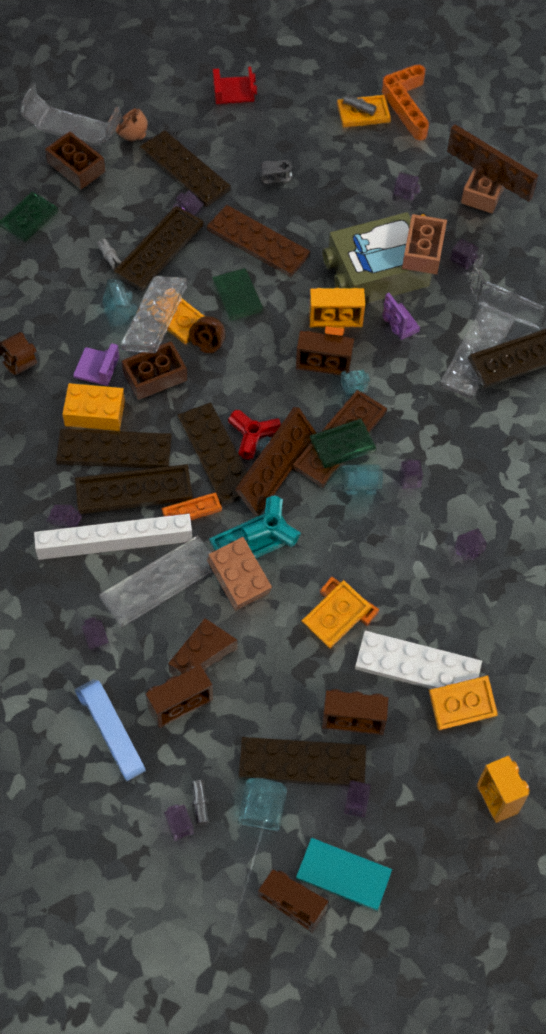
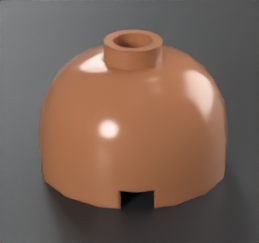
M134 108L122 117L124 121L121 124L118 122L115 132L124 140L131 142L145 137L148 122L144 113L139 108L138 110Z

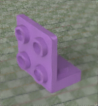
M387 293L382 315L384 320L391 325L394 334L403 340L418 333L420 327L402 303L397 304L392 295Z
M111 343L109 349L105 350V352L86 347L74 372V378L108 386L120 358L118 345Z

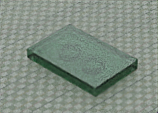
M32 191L0 220V227L26 242L58 212V207Z
M246 268L213 277V282L229 320L263 311V306Z
M362 419L310 435L312 445L324 469L376 451V446Z

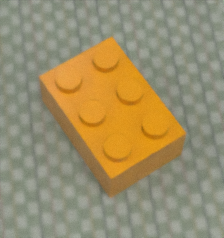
M364 288L310 289V327H326L327 325L363 327L365 311Z
M68 383L62 414L65 426L120 431L125 403L124 389Z
M509 755L487 764L477 783V787L495 823L518 814L529 795L528 784L525 780L521 779L519 768Z

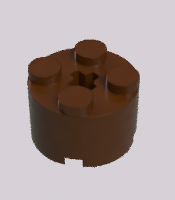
M18 332L0 342V356L2 355L5 360L2 363L12 375L20 374L37 364L34 355L36 348L32 343H28L22 332Z

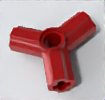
M235 410L228 418V422L244 435L238 455L246 460L254 459L261 439L273 437L281 426L278 418L258 422L251 420L241 410Z

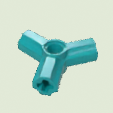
M278 496L266 498L264 519L242 527L244 537L249 544L265 537H275L289 547L294 546L298 542L301 532L281 521L283 499Z

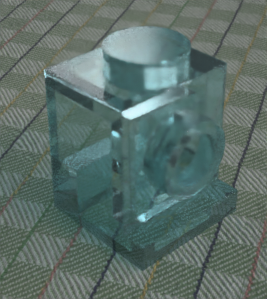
M364 369L354 370L347 374L345 371L341 373V384L346 396L353 395L357 390L360 392L367 391L370 378L368 373L364 372Z

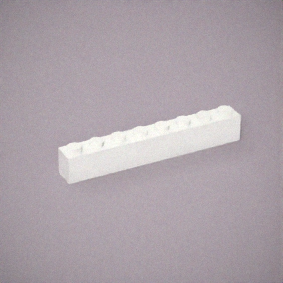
M190 514L34 532L38 560L193 542Z

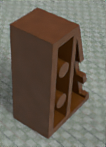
M205 618L168 663L169 673L178 677L188 668L199 665L206 671V668L215 662L218 663L230 652L236 651L238 649V640Z
M272 869L258 890V897L311 933L314 932L327 912L329 900L307 889L302 884L291 880L287 874L280 870L277 872Z

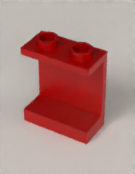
M248 67V76L220 78V70L213 69L216 104L254 102V95H257V85L253 84L256 83V79L251 67Z

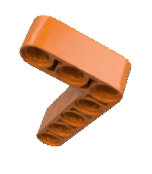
M414 65L386 75L383 78L382 94L385 95L386 100L416 140L426 139L429 122L407 91L423 85L425 68L422 65Z

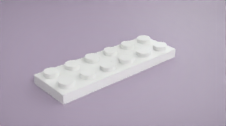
M365 631L355 669L433 689L478 678L482 660Z

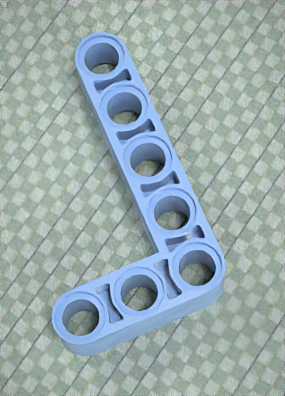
M91 680L76 688L77 697L81 704L90 711L125 780L129 781L145 772V767L101 683L98 680Z

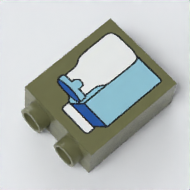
M408 212L330 232L329 247L322 250V256L326 268H334L337 273L334 276L336 288H364L366 304L384 299L387 293L395 296L430 286L431 273L402 269L411 222Z

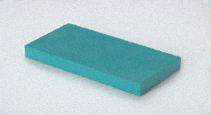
M265 513L209 538L214 551L244 537L242 527L264 519ZM281 516V521L286 523L283 516ZM265 537L250 544L247 542L255 558H259L286 545L275 537Z
M311 838L296 880L378 911L392 869Z

